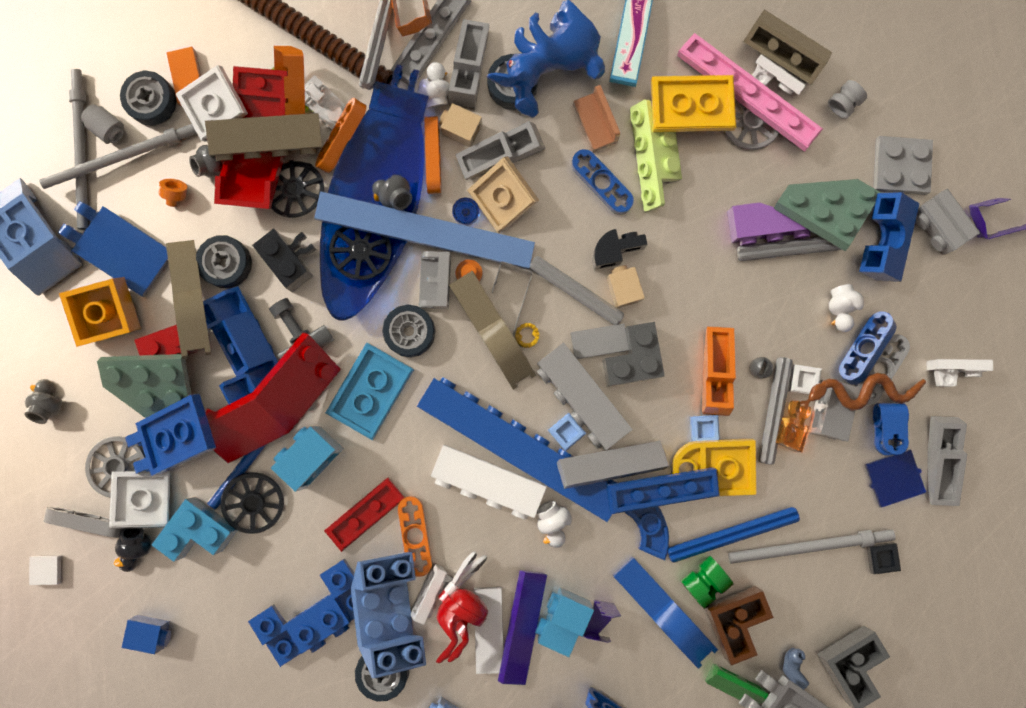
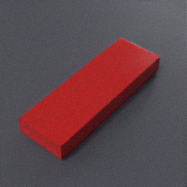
M388 477L326 528L324 532L342 552L395 508L405 496Z

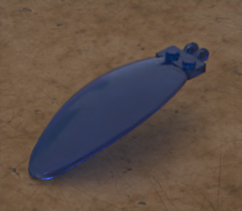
M397 64L391 85L375 81L369 110L362 118L339 158L328 193L383 206L380 201L374 200L372 192L374 182L377 180L386 181L392 175H401L407 179L410 185V193L412 194L410 205L401 211L417 214L424 176L422 124L429 96L415 92L419 70L413 69L410 74L408 90L399 88L400 79L403 75V66ZM322 222L320 236L321 291L327 310L333 318L340 321L348 320L358 314L371 301L391 273L407 241L389 237L391 258L385 270L371 279L355 280L341 274L334 267L330 258L329 247L335 231L342 226ZM352 228L343 232L348 238L353 241L355 240ZM358 230L360 238L363 239L367 232ZM372 233L369 243L380 240L382 237ZM338 238L335 248L349 247V244ZM385 244L379 245L372 249L373 251L386 255L387 250ZM335 253L338 264L344 261L350 254ZM374 256L370 257V260L378 270L384 263V260ZM352 260L343 269L355 275L356 262ZM361 263L360 275L371 274L372 271L367 263Z

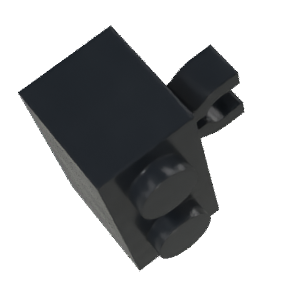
M273 228L252 246L283 286L289 291L294 292L313 277V274L302 262L301 257L309 255L317 249L314 245L310 244L307 248L297 250L301 247V242L307 238L303 232L299 233L294 238L293 243L289 245L284 237Z

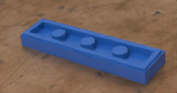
M713 467L607 484L609 506L612 514L720 496L717 469Z

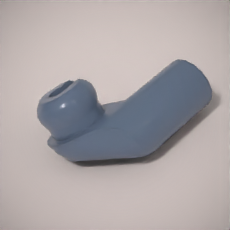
M791 648L785 653L783 672L789 680L805 689L809 685V681L800 672L802 660H805V653L799 648Z

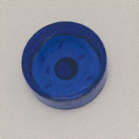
M460 198L454 203L452 214L458 224L469 226L477 221L479 207L471 198Z

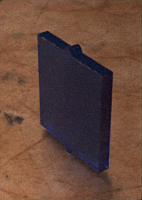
M910 449L899 455H891L864 464L871 482L869 487L874 490L878 505L881 508L926 493L920 476L922 471L917 467L912 450Z

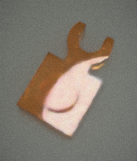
M790 401L788 406L789 417L782 418L776 443L791 451L802 453L809 426L804 423L805 419L811 414V407L808 406V409H805L804 406H801L800 401Z

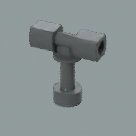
M288 298L276 302L269 308L275 319L281 318L292 334L293 338L290 339L291 346L302 333L309 334L321 348L334 340L325 325L312 333L309 330L302 331L290 313L294 307ZM290 347L286 348L285 350L277 354L280 359L289 350Z

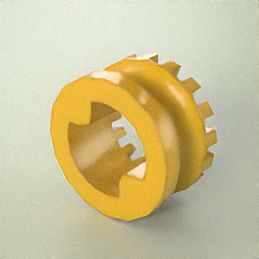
M531 323L521 324L515 332L517 343L524 348L535 346L539 339L538 328ZM529 328L533 330L532 336L534 340L532 342L525 343L521 341L522 335L520 332L522 329Z

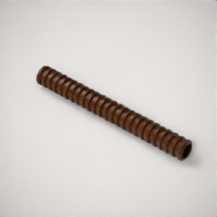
M238 0L241 3H245L247 7H252L253 11L259 12L261 16H265L273 24L279 25L281 29H286L287 33L293 34L295 38H300L301 42H307V45L314 47L315 51H321V54L328 56L329 60H335L337 65L342 64V68L345 70L349 69L351 74L356 73V77L360 79L365 53H358L356 47L351 48V44H344L342 38L337 39V35H330L328 29L317 25L314 20L310 21L309 17L303 16L299 11L296 12L295 8L289 7L285 2L282 3V0ZM384 65L378 67L374 83L377 91L382 92L389 86L393 78V72L390 69L386 71Z

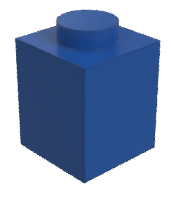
M136 615L128 619L121 648L155 655L164 647H167L170 641L171 630H168L170 621Z

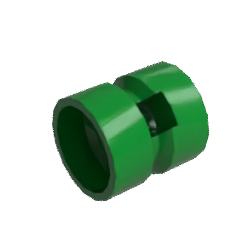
M711 556L698 565V572L691 571L680 580L703 609L716 600V593L723 594L734 585L730 577Z

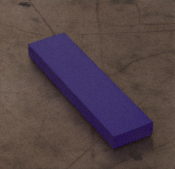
M524 570L519 572L498 682L502 684L526 685L536 635L535 631L538 625L547 574Z

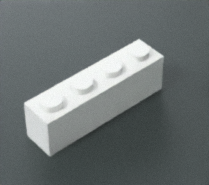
M443 445L431 477L436 478L435 484L447 489H450L451 485L462 489L460 494L472 499H476L477 495L487 499V505L499 510L502 509V506L513 509L512 515L527 520L528 516L535 518L546 490V485L447 445Z

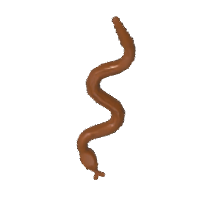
M875 373L867 377L858 398L852 400L842 383L836 379L829 378L814 385L811 388L808 399L801 401V404H805L804 408L808 409L811 401L820 400L826 394L827 388H833L842 406L851 411L860 410L869 402L873 389L878 383L883 386L886 394L893 402L902 404L913 399L926 384V380L922 379L911 387L910 390H907L905 394L901 395L898 393L894 382L886 374Z

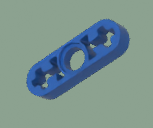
M587 149L577 151L572 159V169L577 176L614 214L623 215L629 212L634 201L631 192L593 152ZM579 158L583 160L588 158L590 160L588 165L593 171L595 167L599 168L592 174L590 179L587 177L590 174V170L585 166L582 168L578 167ZM600 175L606 176L610 181V186L606 189H599L595 185L596 177ZM616 186L618 189L614 193L618 198L626 197V207L622 205L619 207L615 206L616 198L612 194L609 198L605 195L609 194L613 187Z
M880 311L874 313L869 318L841 362L839 373L848 384L857 385L866 379L894 335L897 325L889 313ZM886 321L887 327H880L878 329L877 325L884 324ZM872 342L875 344V348L871 353H861V347L865 343ZM857 367L859 370L857 373L852 372L849 374L848 372L850 368L855 369Z

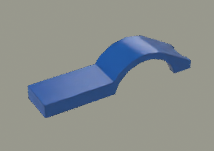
M633 556L613 574V577L698 669L702 666L700 662L711 652L715 654L718 651L714 644Z

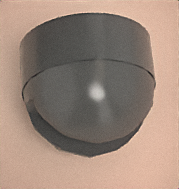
M765 357L756 358L750 364V373L757 379L767 378L773 372L772 362ZM765 361L767 364L762 375L759 374V372L762 368L763 362Z

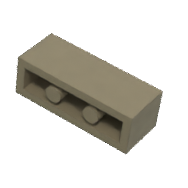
M765 9L743 41L810 85L816 80L832 55L830 50Z

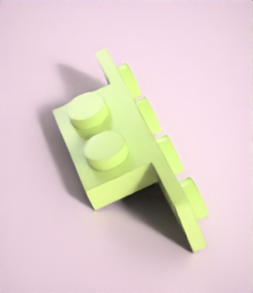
M643 100L630 108V119L633 128L644 211H652L665 205L662 182H677L682 179L676 132H653L651 101Z

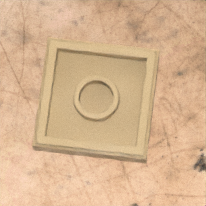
M508 156L503 157L467 190L498 234L506 230L539 201Z

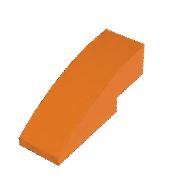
M707 326L703 359L702 414L730 416L734 409L733 382L736 379L734 328Z

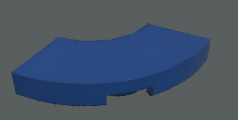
M659 506L624 512L633 518L639 527L640 543L638 549L665 561L669 548V531Z

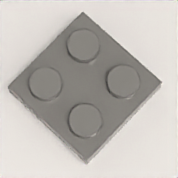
M889 136L877 137L873 188L879 192L921 195L931 193L933 140Z

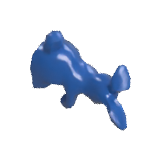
M570 0L562 1L559 11L553 16L550 23V30L553 33L549 37L538 24L539 13L535 12L529 18V30L537 44L528 41L524 37L523 27L516 29L514 43L522 54H514L507 62L508 74L496 72L487 75V78L497 85L513 87L516 95L515 108L521 114L533 118L539 113L538 104L531 93V88L536 85L540 75L557 69L567 71L585 69L588 77L594 80L601 78L605 73V64L598 55L601 36L594 24Z

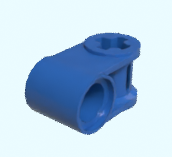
M876 403L873 407L874 445L876 450L882 455H899L908 448L909 410L904 403ZM888 440L894 441V446L889 445Z

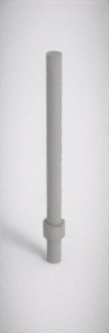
M70 69L71 89L68 90L69 102L72 103L74 166L86 162L84 122L81 120V115L84 111L83 104L86 103V91L82 87V70ZM86 174L75 178L76 205L79 201L88 205ZM76 212L77 229L86 230L89 226L88 219Z
M192 124L176 130L173 127L163 131L164 134L41 178L39 182L43 189H47L169 144V146L180 143L181 139L195 135L197 132Z
M893 529L877 532L864 530L858 531L856 535L728 553L730 564L859 545L861 548L874 546V543L894 541L895 533Z

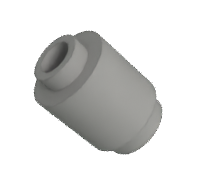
M92 104L83 111L81 120L84 122V126L105 144L116 143L122 138L124 124L104 107Z

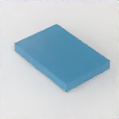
M366 342L325 413L367 438L374 440L414 369Z

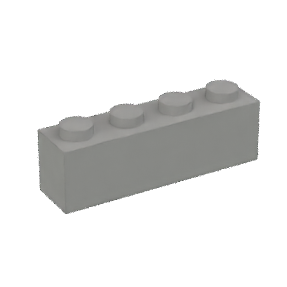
M564 342L537 363L540 368L536 371L546 384L551 382L557 389L554 392L556 398L563 406L568 403L574 411L570 415L580 427L585 425L591 432L587 437L597 449L602 446L604 450H608L633 430Z

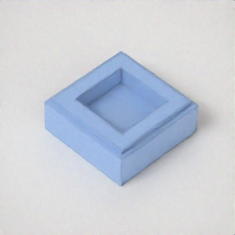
M567 413L548 429L565 451L586 434L570 413Z
M718 415L690 417L691 442L720 440Z

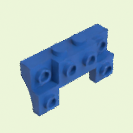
M238 286L224 290L203 301L207 330L213 331L236 377L219 385L228 404L252 393L278 363L272 346L267 342L258 320L255 319Z
M345 558L320 574L330 594L288 622L285 621L274 604L248 621L262 646L264 644L267 645L280 667L309 649L311 653L317 651L326 644L325 638L332 634L336 638L350 628L348 623L354 619L351 586L355 573Z

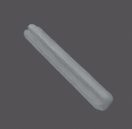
M391 0L379 1L359 79V86L362 89L371 90L374 88L393 11Z
M822 237L739 246L737 248V257L739 261L835 251L841 250V248Z
M536 256L531 262L530 269L613 325H618L623 319L624 313L541 257Z
M780 357L776 361L759 455V462L773 465L776 459L793 364L791 359Z

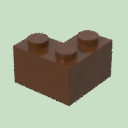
M753 586L717 600L705 608L723 656L731 666L758 655L747 628L774 618L765 594L761 589Z

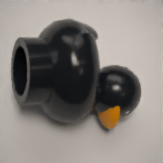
M124 528L120 532V538L115 544V552L118 558L115 559L114 565L124 572L134 570L138 564V558L147 555L151 551L152 540L149 535L144 533L143 528Z

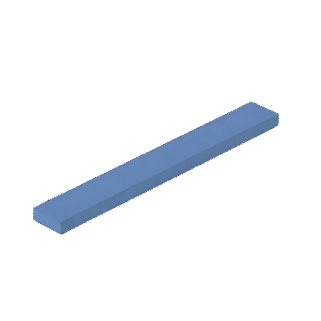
M321 191L314 217L318 221L498 263L504 261L523 269L530 268L535 242Z

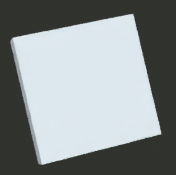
M220 65L215 66L176 93L200 140L207 142L205 121L238 119L248 114L225 70Z
M135 471L112 472L109 528L165 527L169 522L171 472L166 471L151 476L150 471H143L139 474H136Z

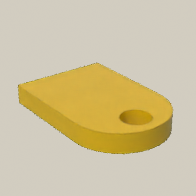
M756 440L692 441L682 446L673 458L672 474L679 473L680 465L685 462L693 464V471L712 467L716 468L720 496L756 495Z

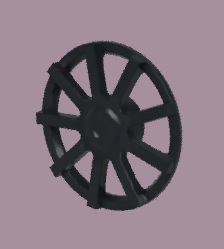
M289 160L288 163L282 165L281 172L290 168V179H286L280 174L279 179L284 185H277L276 191H282L283 193L273 199L271 209L280 216L297 218L310 213L317 207L320 191L324 192V181L319 171L312 164ZM295 167H303L304 170L296 178ZM309 171H312L317 176V178L303 182ZM319 184V194L307 191L306 187ZM305 196L316 200L308 209L302 201ZM288 198L284 212L275 207L280 201ZM292 202H298L302 212L290 213Z
M342 226L335 231L330 242L329 253L334 267L341 274L355 280H367L376 277L385 270L391 258L389 237L380 235L382 239L369 243L372 233L367 232L366 236L361 239L359 231L353 229L355 240L353 241L343 234V232L351 228ZM341 238L349 244V247L335 248L337 239ZM385 244L387 250L386 255L373 251L372 249L379 245ZM335 253L350 254L340 264H338L335 258ZM371 256L384 260V263L378 270L370 260ZM352 260L356 262L355 275L343 269ZM366 262L372 273L360 275L361 263Z
M248 472L240 474L233 478L225 487L220 502L221 512L226 522L237 531L247 534L264 532L274 526L282 515L284 497L281 487L264 473ZM246 478H259L254 491L250 490ZM241 480L245 494H241L231 487ZM263 480L273 486L269 491L260 494L259 491ZM277 492L279 504L264 501L266 497ZM230 493L241 500L240 503L225 505L227 494ZM264 507L278 509L273 520L263 511ZM241 508L242 512L233 522L228 516L227 510ZM246 514L250 515V529L238 526V523ZM260 514L267 522V525L255 529V515Z

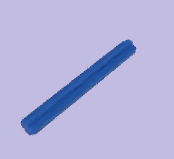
M790 507L669 547V559L675 563L799 522V513L796 508Z

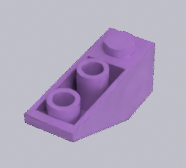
M760 202L732 206L727 211L731 243L740 242V246L756 244L759 239H767L769 243L784 240L783 236L793 235L794 239L811 236L810 233L812 231L775 210L774 207Z

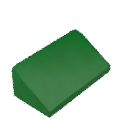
M717 664L712 665L705 680L707 684L738 700H741L743 695L747 694L761 704L768 697V693L763 687Z

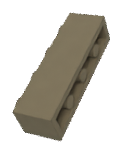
M319 113L205 121L209 156H216V161L233 160V155L244 154V159L261 158V153L272 152V157L289 156V151L300 150V155L317 154L316 149L322 148Z

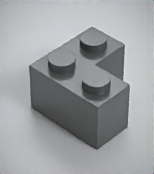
M655 322L627 326L625 330L629 347L628 354L602 360L607 387L664 377Z
M862 626L817 654L849 706L852 708H864L881 697L867 674L868 670L890 658L876 632L866 626Z

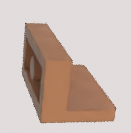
M601 85L595 86L592 94L573 101V106L592 152L618 143L620 131Z

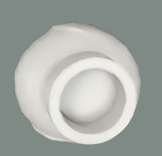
M438 62L431 63L427 68V75L432 81L422 79L419 83L418 95L422 100L426 101L427 108H436L448 104L447 96L450 84L443 80L447 75L444 66Z
M852 284L838 286L831 290L832 299L829 302V310L837 316L831 325H834L841 332H848L854 326V319L848 313L857 309L860 311L864 307V297L859 292L854 291Z
M548 501L542 504L536 512L539 517L537 527L542 534L547 535L543 540L544 544L559 548L565 543L566 538L561 529L566 525H571L572 517L567 508L558 506L555 501Z

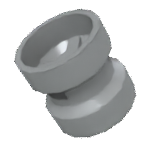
M848 80L841 87V92L835 93L828 100V105L837 116L847 119L854 112V107L860 106L867 99V93L860 84L853 80Z

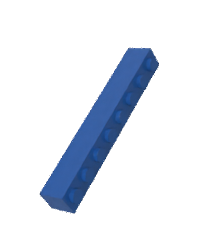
M442 377L440 381L433 378L419 401L418 408L602 520L609 521L612 513L610 512L607 484L617 482L608 480L564 489L557 461L574 457L573 455L561 448L557 452L548 447L550 443L548 440L538 434L534 438L524 433L526 427L515 420H512L510 424L501 419L502 412L490 405L487 410L477 404L480 400L479 398L465 391L464 395L454 390L456 385L446 378Z

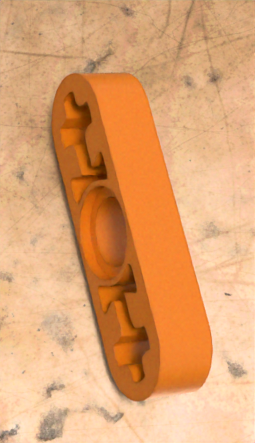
M352 98L347 103L317 156L315 162L317 168L327 173L334 169L364 117L367 108L366 104L355 98Z
M428 116L424 117L427 193L441 194L439 117Z
M407 496L398 505L404 552H410L409 548L419 549L425 546L426 551L421 550L420 555L422 560H427V564L424 565L422 571H419L418 566H414L415 576L422 577L429 573L433 565L424 506L418 497ZM408 501H412L413 505L418 506V510L414 512V519L420 518L421 524L412 523L408 526L405 525V521L411 520L409 512H404L403 510L408 505ZM412 528H418L423 533V540L418 544H413L408 540L407 535ZM416 551L412 553L413 562L417 559Z

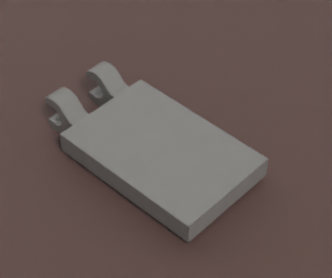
M762 670L755 680L771 692L764 703L760 705L747 694H744L739 701V704L745 708H829L784 675L777 682Z

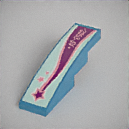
M625 0L609 82L636 87L653 0Z

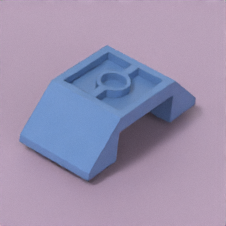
M18 178L0 191V259L13 275L35 295L40 296L82 266L83 263L76 253L71 251L72 248L69 243L58 239L34 205L37 198L24 180Z
M412 552L357 562L351 586L357 645L372 678L426 665L423 637L413 634L407 587L408 581L416 580Z

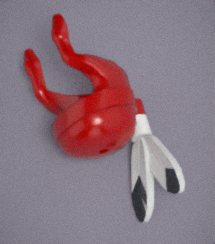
M475 551L472 552L462 563L453 581L438 596L442 604L438 608L436 618L439 625L451 639V643L438 657L437 663H442L446 659H448V662H452L462 654L463 649L469 643L468 623L481 627L487 620L488 609L482 599L474 592L460 589L459 587L480 569L487 560L486 555L475 561L477 554ZM456 631L462 638V642L458 646V637Z

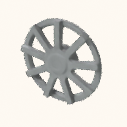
M740 104L743 113L736 112V118L740 119V122L736 123V128L743 127L744 129L738 139L731 131H724L727 137L735 146L751 150H758L771 144L777 138L779 132L775 130L774 134H771L763 127V124H767ZM759 130L768 140L758 143L756 131ZM748 131L751 132L753 144L742 142Z
M108 437L98 442L90 450L85 463V473L91 487L99 494L110 498L111 493L102 490V488L111 479L112 472L135 471L128 464L139 457L140 460L146 458L144 450L139 445L133 446L137 453L125 459L124 456L128 448L125 437ZM112 441L123 442L119 455H116ZM106 444L110 457L106 458L96 452V450ZM92 456L104 462L103 467L90 469ZM104 472L106 476L96 485L91 474Z

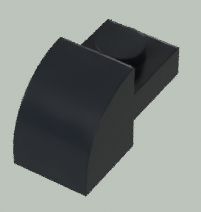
M616 229L605 233L599 239L593 252L592 263L594 270L620 265L623 261V253L645 249L648 245L646 235L629 232L621 235L622 239H618Z

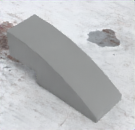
M463 19L453 61V72L448 90V104L453 103L455 105L475 108L488 39L489 23Z
M528 121L506 133L501 131L455 154L464 178L468 180L486 174L503 157L508 156L512 163H515L544 150L545 146L536 124Z
M931 416L928 440V488L931 505L960 506L968 454L963 451L967 424L959 417Z

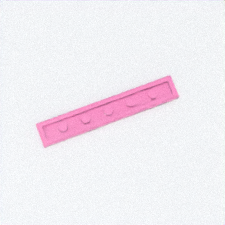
M696 33L678 51L677 56L703 76L734 75L735 100L804 152L823 130V128Z

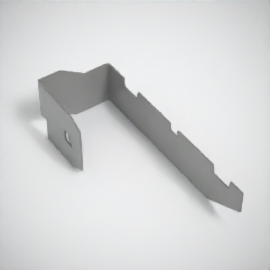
M501 261L500 266H499V269H498V272H497V276H496V279H495V282H494V285H493V288H492V293H493L494 287H495V285H496V283H497L496 281H497V278H498V275H499V272H500V267H501V265H505V266H507V267H509V268H512V269H514V270H517V271H520V272H523V273H526V274H530L531 277H532L533 272H532V271H529V270L522 269V268L517 267V266H515V265H513V264H510V263Z

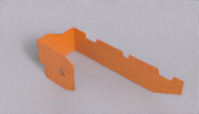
M391 0L395 13L396 28L402 37L418 33L428 26L430 22L432 24L427 0H423L425 16L415 18L403 26L400 25L396 0Z
M274 46V70L288 71V76L284 77L285 98H288V103H285V115L305 114L303 51L292 46Z

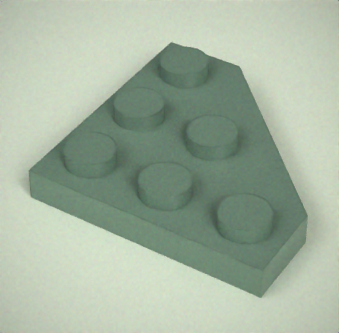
M859 179L790 184L776 203L774 209L846 251L875 205L877 194L881 192Z
M181 354L100 357L97 361L102 387L145 418L192 395L186 361L182 359Z

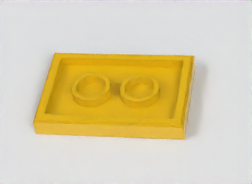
M734 75L652 76L653 132L734 131L736 129Z

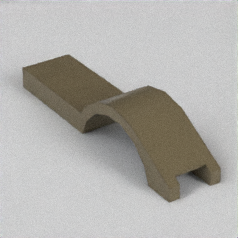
M194 240L166 243L182 359L188 358L187 351L205 349V355H211L200 275L196 261Z
M471 271L449 285L488 347L512 389L517 388L516 383L527 376L535 377L536 374L526 356L500 317L474 272Z

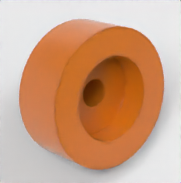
M163 179L159 182L158 194L166 200L167 206L175 207L177 206V201L186 199L187 184L177 179Z

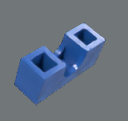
M904 193L877 194L872 220L876 221L880 226L881 239L878 246L865 245L859 272L877 281H902L920 203Z

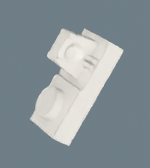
M763 54L755 62L758 65L752 76L765 86L774 76L781 82L778 86L790 95L793 92L799 95L806 86V82Z
M315 75L305 84V105L313 113H319V119L332 131L346 106Z
M936 359L927 361V370L934 371L936 386L952 387L957 386L958 372H964L965 377H982V372L993 371V360Z
M433 563L411 609L412 619L424 625L427 618L432 617L436 609V595H440L447 585L453 581V578L447 575L444 568L438 564Z

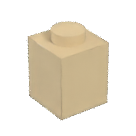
M452 103L449 111L445 109L439 120L442 135L467 147H471L482 127V117Z
M623 265L611 270L612 274H609L606 279L617 309L645 299L635 267L628 269L627 265Z

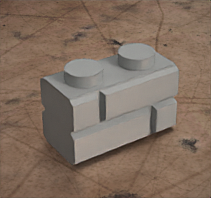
M948 188L936 194L918 208L917 225L921 229L928 231L932 237L931 243L933 247L940 252L942 251L944 255L958 249L980 233Z

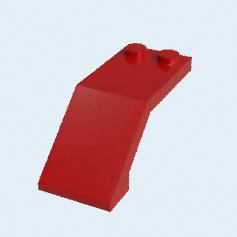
M233 66L232 85L248 112L243 118L285 115V103H288V98H285L284 77L288 76V71ZM272 152L261 153V158L244 159V154L233 155V160L224 161L220 176H215L214 204L271 209L285 156L272 157Z
M302 333L252 393L215 412L210 409L205 411L216 445L213 451L225 462L230 463L290 433L341 370L340 367L309 334Z

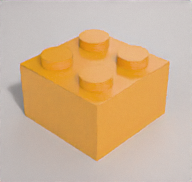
M125 277L112 278L59 293L76 347L141 329Z

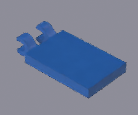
M79 201L74 210L92 222L83 234L66 224L62 225L58 233L76 244L71 251L112 278L125 277L128 288L141 297H145L168 264L167 248L108 208L102 206L98 212L89 205Z
M200 394L189 395L135 423L138 431L125 437L128 448L139 444V446L143 447L146 457L133 463L135 473L139 474L147 470L150 471L151 476L160 475L216 448Z

